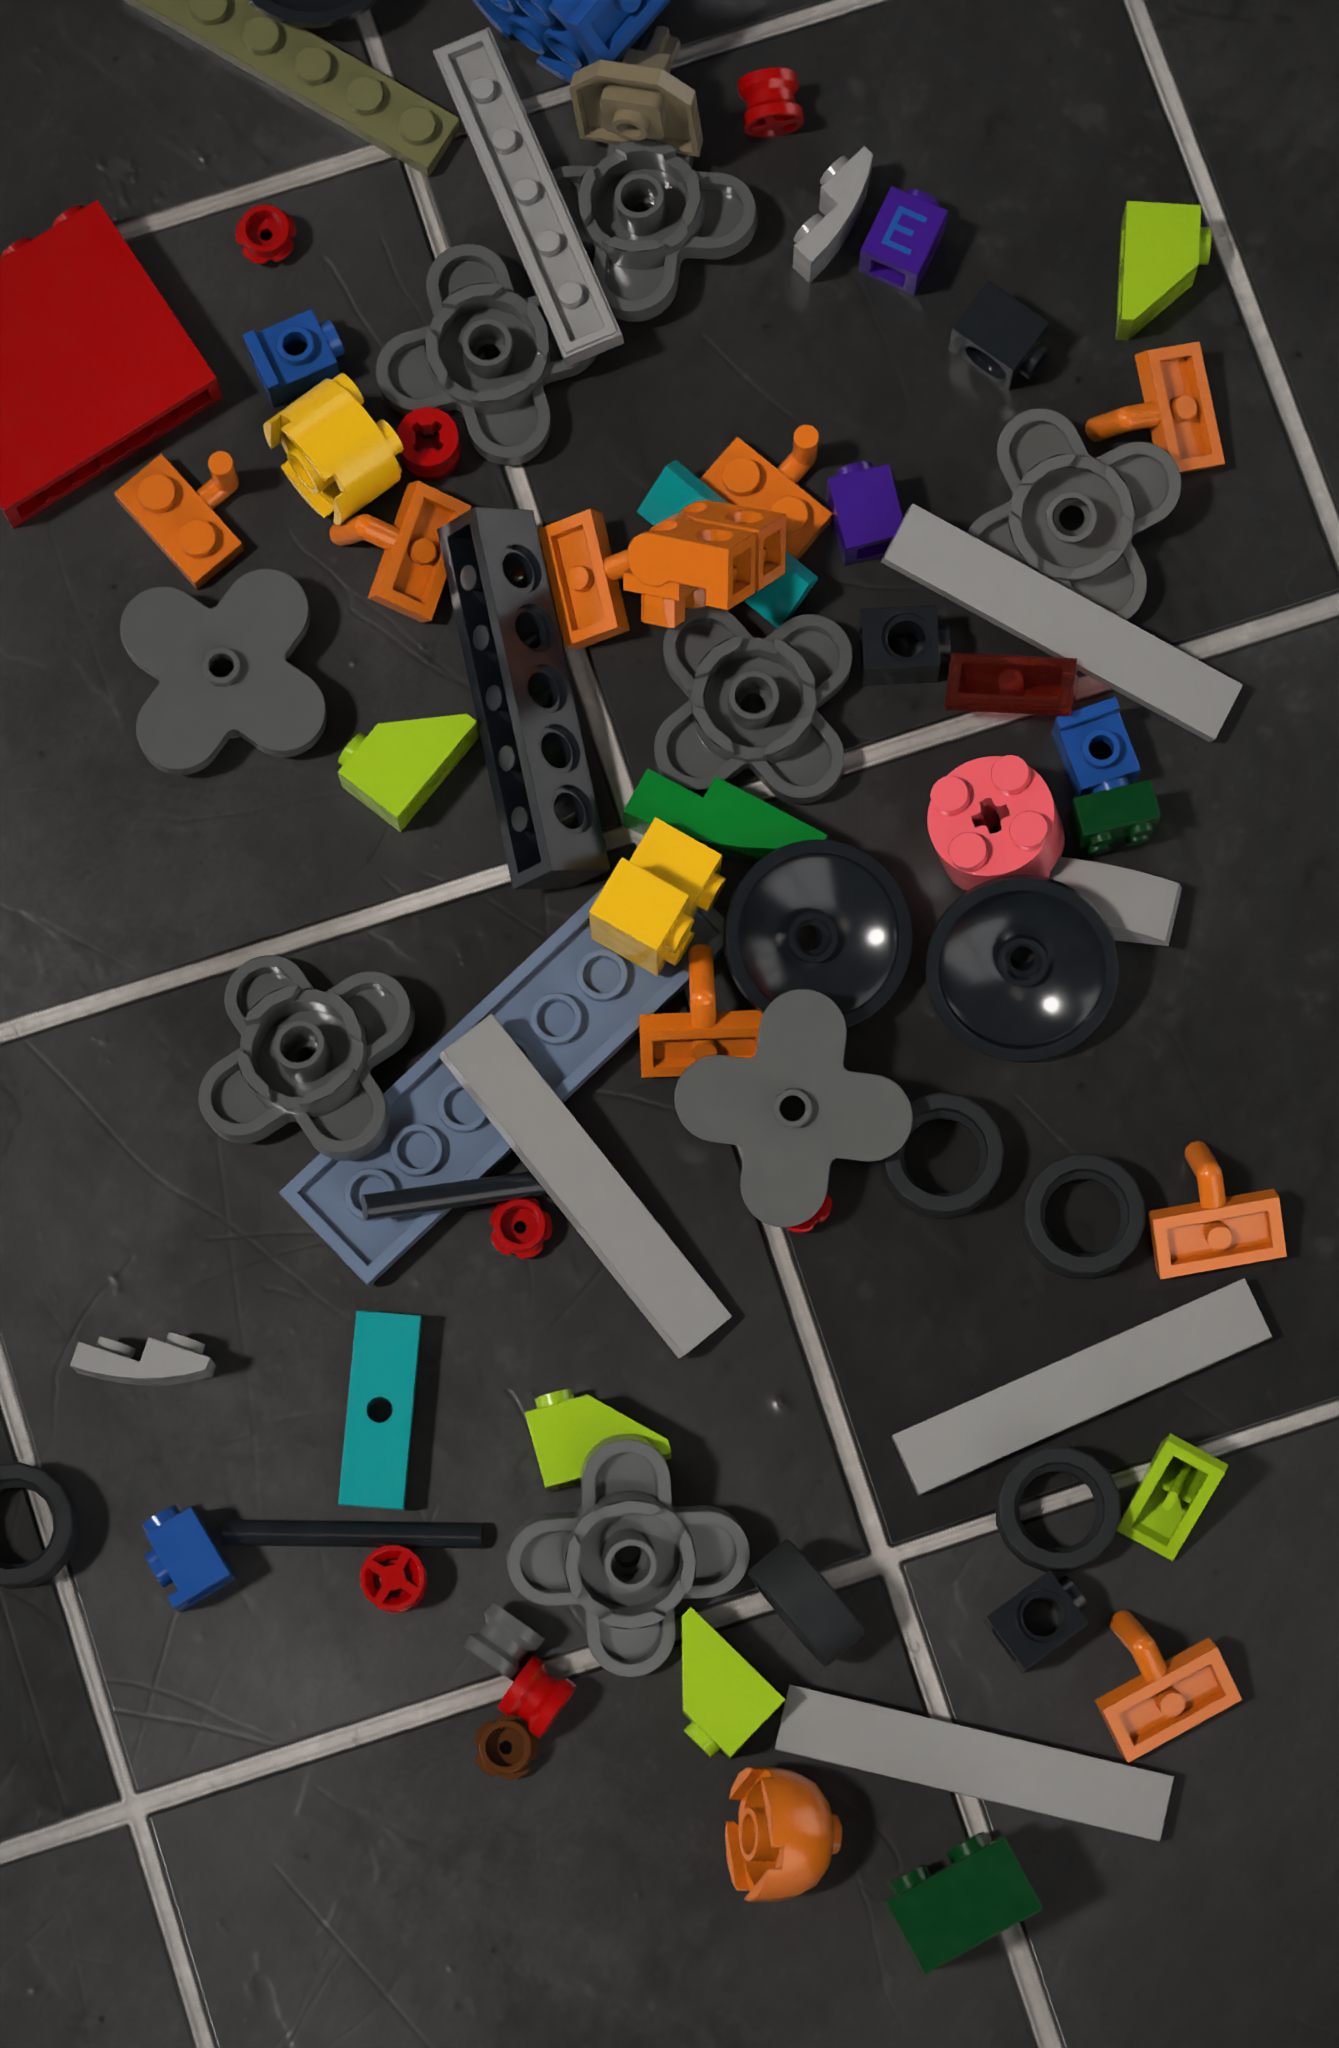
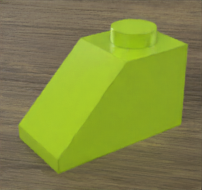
M1141 201L1126 202L1121 222L1116 340L1128 341L1193 285L1199 264H1209L1211 227H1201V205Z
M466 713L378 723L367 737L362 733L357 734L342 751L338 759V763L342 765L338 771L341 785L401 833L480 737L477 721Z
M572 1389L555 1391L536 1398L537 1409L525 1412L547 1493L579 1485L581 1468L589 1451L597 1443L613 1435L632 1434L643 1437L660 1450L665 1460L672 1459L668 1439L588 1394L575 1398Z
M692 1607L682 1615L683 1714L691 1721L683 1731L710 1758L721 1750L731 1759L779 1709L786 1699Z

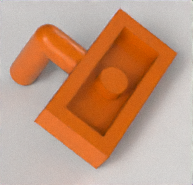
M1200 341L1151 349L1135 354L1144 403L1124 406L1090 418L1085 425L1086 435L1094 442L1129 431L1150 428L1153 444L1161 447L1171 455L1178 466L1180 474L1225 464Z
M801 425L795 430L793 451L778 468L774 467L739 437H736L700 478L703 483L729 504L785 513L786 551L797 560L832 522L833 513L797 485L817 460L819 434L816 428L811 425Z
M225 451L214 452L209 457L208 467L212 478L197 491L160 454L114 492L119 504L197 590L244 551L242 542L213 511L214 508L234 493L239 486V479L233 459Z
M414 481L407 484L393 525L369 514H362L349 518L340 525L333 524L330 528V538L338 546H346L365 540L385 549L368 599L420 623L432 621L447 578L437 529L469 511L471 505L420 481Z
M590 508L537 529L564 647L579 650L629 631L630 628L618 581L623 578V572L630 568L627 559L628 549L612 555L603 513Z
M694 945L688 951L690 1012L639 1014L641 1078L681 1076L688 1066L706 1056L725 1055L752 1058L756 1054L759 1026L763 1014L758 1010L716 1011L714 954L712 948L708 945Z
M1194 1141L1190 1143L1185 1149V1158L1197 1178L1200 1202L1148 1211L1155 1268L1159 1278L1167 1279L1287 1257L1280 1198L1275 1189L1226 1197L1222 1169L1211 1150L1204 1142Z
M1123 1610L1112 1616L1110 1628L1132 1654L1141 1675L1094 1701L1119 1752L1128 1763L1242 1700L1218 1647L1209 1637L1164 1661L1154 1639L1130 1612Z

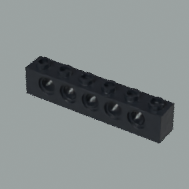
M474 507L438 528L437 533L513 890L573 888L610 870L534 513L533 510Z

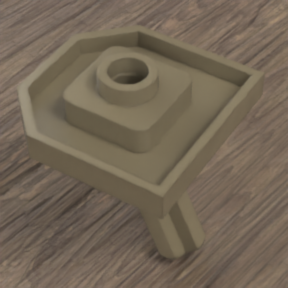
M657 26L654 33L646 34L639 50L628 48L622 63L598 60L573 73L570 93L580 139L611 144H620L629 140L649 139L669 144L676 149L677 154L700 156L703 136L696 92L670 74V69L680 49V40L669 34L668 27Z

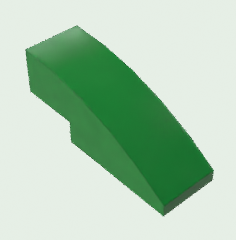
M647 768L623 810L624 827L645 835L656 817L722 854V859L739 862H757L768 853L785 845L804 840H827L828 837L827 834L715 776L706 794L702 797Z

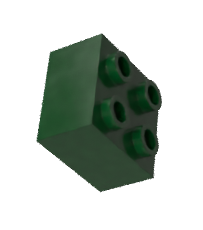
M984 1831L945 1851L951 1863L931 1874L926 1864L887 1883L893 1896L883 1900L881 1904L919 1973L927 1974L1044 1909L1004 1836L989 1842Z

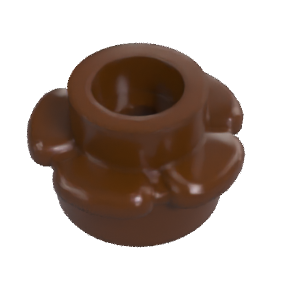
M501 1715L495 1722H485L478 1729L474 1739V1744L478 1748L476 1762L480 1769L491 1777L502 1775L505 1780L518 1779L529 1771L530 1761L534 1760L538 1755L539 1743L537 1737L527 1730L525 1721L515 1715ZM504 1741L512 1744V1751L509 1754H503L500 1751V1744Z

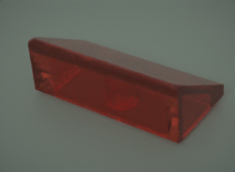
M951 653L944 703L945 710L1072 716L1079 684L1077 658Z

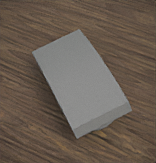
M865 146L850 160L846 156L838 158L825 171L820 179L822 186L820 187L819 210L825 217L823 218L819 213L813 215L801 226L794 236L793 241L796 244L794 245L793 268L808 283H811L833 259L850 234L860 214L868 191L873 154Z
M1058 858L1053 869L1050 871L1051 876L1049 878L1075 889L1094 904L1108 923L1115 941L1169 946L1182 891L1179 883L1119 866L1074 858Z
M169 1332L165 1342L148 1337L140 1362L133 1360L136 1349L123 1343L99 1337L94 1347L78 1341L70 1367L79 1374L100 1380L150 1386L174 1385L210 1378L213 1376L216 1364L210 1357L202 1355L205 1344Z

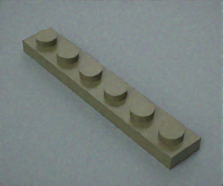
M123 0L427 177L430 176L461 128L460 118L304 28L280 23L263 15L246 0Z

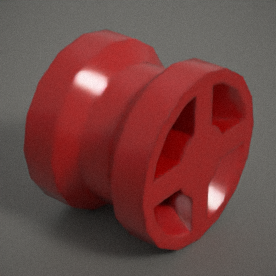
M771 67L749 72L738 80L739 97L747 104V111L742 116L744 132L758 138H771L792 133L802 127L804 124L803 110L801 106L795 103L794 94L799 90L797 72L784 67Z
M422 407L411 411L402 419L397 429V435L403 445V450L399 455L402 466L406 471L419 480L431 482L444 479L451 474L460 461L461 446L456 423L449 414L438 408ZM435 432L438 433L434 438H431V437L423 438V437L420 435V434H422V435H428V434L434 435Z
M385 1545L374 1550L364 1560L360 1571V1586L366 1598L378 1609L388 1613H404L414 1608L423 1599L428 1586L427 1572L422 1561L410 1549L399 1545Z
M534 1655L505 1693L497 1709L507 1716L518 1715L528 1722L529 1732L541 1739L567 1704L577 1685L568 1678L556 1679L547 1672L545 1662Z

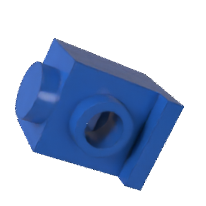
M312 308L257 333L253 329L242 334L248 356L273 408L302 396L324 379H333L340 374L336 357L345 354L341 340L331 320L329 319L319 324ZM300 344H307L306 350L300 355H290L286 352Z
M1116 697L1057 716L1051 734L1075 797L1136 782L1141 768L1119 713L1120 707ZM1104 742L1110 747L1112 755L1104 760L1096 759L1090 754L1089 746Z
M176 1505L170 1506L142 1524L146 1531L145 1535L154 1548L145 1553L144 1557L163 1588L172 1583L175 1584L178 1591L169 1595L167 1599L173 1609L181 1613L236 1579L199 1514L192 1507L180 1512Z

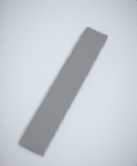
M488 27L433 50L436 62L566 366H571L624 344L622 333L490 28Z
M915 504L908 508L880 561L1208 742L1216 739L1243 684Z
M492 1013L438 1055L678 1359L685 1356L732 1317Z
M1245 1278L900 1431L892 1435L891 1438L916 1493L920 1496L1267 1341L1272 1335Z
M790 1684L774 1748L777 1751L1160 1842L1174 1779V1776Z

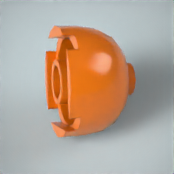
M747 1767L739 1772L729 1797V1801H741L739 1825L734 1821H726L725 1827L726 1856L732 1883L736 1891H749L744 1898L748 1902H775L793 1899L818 1884L830 1865L832 1854L839 1852L842 1842L840 1819L836 1814H832L829 1802L816 1783L792 1770L774 1767Z

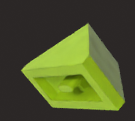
M1170 1433L1157 1449L1123 1513L1116 1531L1173 1561L1229 1465Z

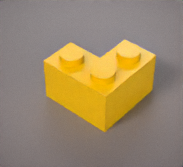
M655 817L630 860L628 861L621 857L590 909L591 939L657 977L666 962L676 966L693 939L694 932L690 930L694 923L693 916L698 908H701L708 912L725 885L726 878L719 875L722 869V854Z

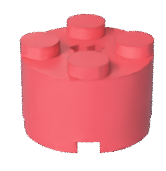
M1014 755L987 756L973 759L958 766L933 785L927 815L928 831L940 861L955 885L962 890L968 891L983 882L1003 876L1035 875L1046 878L1051 876L1050 871L1056 864L1059 855L1061 858L1064 849V828L1049 787L1043 778L1033 768L1028 766L1023 759ZM1001 825L1002 830L990 834L992 828Z

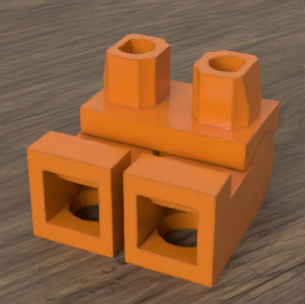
M697 500L683 508L679 513H675L657 523L649 531L634 537L628 546L627 559L630 568L623 572V590L641 594V621L647 624L675 628L685 621V608L698 609L710 606L729 610L753 595L755 590L759 591L784 575L786 560V514L710 500Z

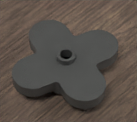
M649 139L629 140L620 144L609 143L607 157L602 159L597 166H592V164L590 166L568 165L552 170V174L586 252L594 253L593 268L613 315L617 319L628 322L652 319L669 307L677 292L680 264L684 259H723L739 253L750 243L757 229L758 216L754 197L744 182L726 173L692 170L694 156L677 154L676 149L669 144Z
M476 244L453 246L442 252L433 261L427 274L426 289L433 315L431 325L401 333L392 338L383 347L376 363L378 388L386 404L404 416L422 407L438 408L444 412L460 411L463 415L469 439L481 456L500 465L522 464L541 452L550 435V410L543 387L548 383L566 379L583 372L592 364L597 355L567 367L537 296L523 299L520 295L514 293L504 262L492 250ZM485 351H494L499 354L498 357L491 360L478 358Z
M1036 408L1016 415L1002 430L997 445L998 463L1012 491V498L1009 502L980 516L971 525L967 533L1044 576L1054 579L1057 583L1115 615L1128 620L1140 608L1147 589L1146 573L1132 544V537L1165 519L1176 506L1181 493V475L1176 462L1164 449L1148 442H1130L1099 457H1091L1075 426L1062 414L1050 409ZM1069 506L1080 508L1085 516L1083 525L1073 531L1065 529L1060 523L1061 512Z
M258 569L248 572L233 583L214 608L204 606L187 593L173 587L147 589L136 595L128 603L120 621V636L123 646L130 659L139 668L159 681L158 686L142 706L136 722L138 743L143 754L154 767L172 775L196 773L207 767L216 758L230 738L242 737L262 752L276 757H292L302 754L318 742L327 722V709L322 692L309 676L287 662L306 635L310 623V609L305 592L293 577L275 569ZM221 664H234L232 672L226 677H216L211 672Z
M710 606L687 609L685 611V621L675 628H667L663 641L665 667L671 678L689 697V700L671 714L658 729L654 742V759L659 774L698 795H705L715 776L729 782L741 771L750 769L776 797L786 802L808 804L827 796L836 787L841 778L844 750L839 736L817 709L842 689L850 675L852 647L844 630L829 618L815 614H805L787 620L764 639L760 637L753 638L744 626L724 609ZM749 699H757L763 703L765 710L760 713H748L742 710L741 706Z
M265 955L253 958L242 964L230 977L224 994L226 1012L241 1035L240 1048L214 1064L201 1082L198 1095L199 1107L207 1123L223 1139L245 1144L262 1140L287 1123L294 1121L300 1125L312 1145L321 1154L331 1159L349 1161L371 1153L381 1144L390 1125L388 1102L371 1076V1070L399 1051L412 1034L415 1013L405 989L397 980L387 974L367 971L354 974L326 992L313 989L301 969L286 958ZM309 1054H314L308 1060L301 1062L305 1056Z
M809 989L788 991L775 998L769 1004L760 1021L757 1050L752 1058L725 1055L703 1057L685 1069L677 1082L674 1094L677 1115L683 1126L691 1134L705 1141L738 1145L743 1149L740 1190L743 1201L748 1210L757 1219L775 1227L784 1228L800 1225L808 1221L820 1210L827 1196L831 1163L834 1159L842 1158L868 1162L885 1159L896 1153L905 1144L913 1125V1111L910 1100L898 1084L880 1075L852 1072L844 1067L847 1042V1025L844 1015L837 1004L829 997ZM791 1095L800 1097L805 1103V1113L797 1121L787 1120L781 1113L783 1100Z
M618 1434L600 1441L587 1454L580 1475V1509L575 1512L540 1514L523 1522L514 1531L509 1540L506 1562L514 1587L526 1599L546 1606L582 1605L585 1609L586 1637L595 1660L604 1669L613 1674L636 1677L657 1669L671 1653L675 1641V1606L678 1605L680 1600L711 1598L730 1591L740 1582L747 1570L750 1550L748 1540L741 1525L725 1510L704 1505L673 1506L671 1504L670 1473L660 1450L643 1437L632 1434ZM625 1546L639 1547L638 1555L629 1562L618 1560L615 1557V1553Z

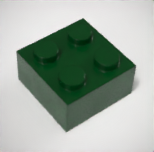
M1149 779L1075 797L1072 800L1067 818L1077 853L1087 851L1089 856H1094L1110 851V845L1126 842L1127 846H1136L1150 840L1149 836L1153 835L1161 815L1152 782Z

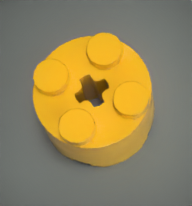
M340 373L333 379H324L266 421L263 426L270 449L272 450L281 443L287 454L288 461L280 467L292 485L323 518L334 512L333 524L335 525L342 524L399 482L402 469L395 457L403 450L400 438L385 420L380 419L376 423L362 406L364 399L355 383L344 373Z

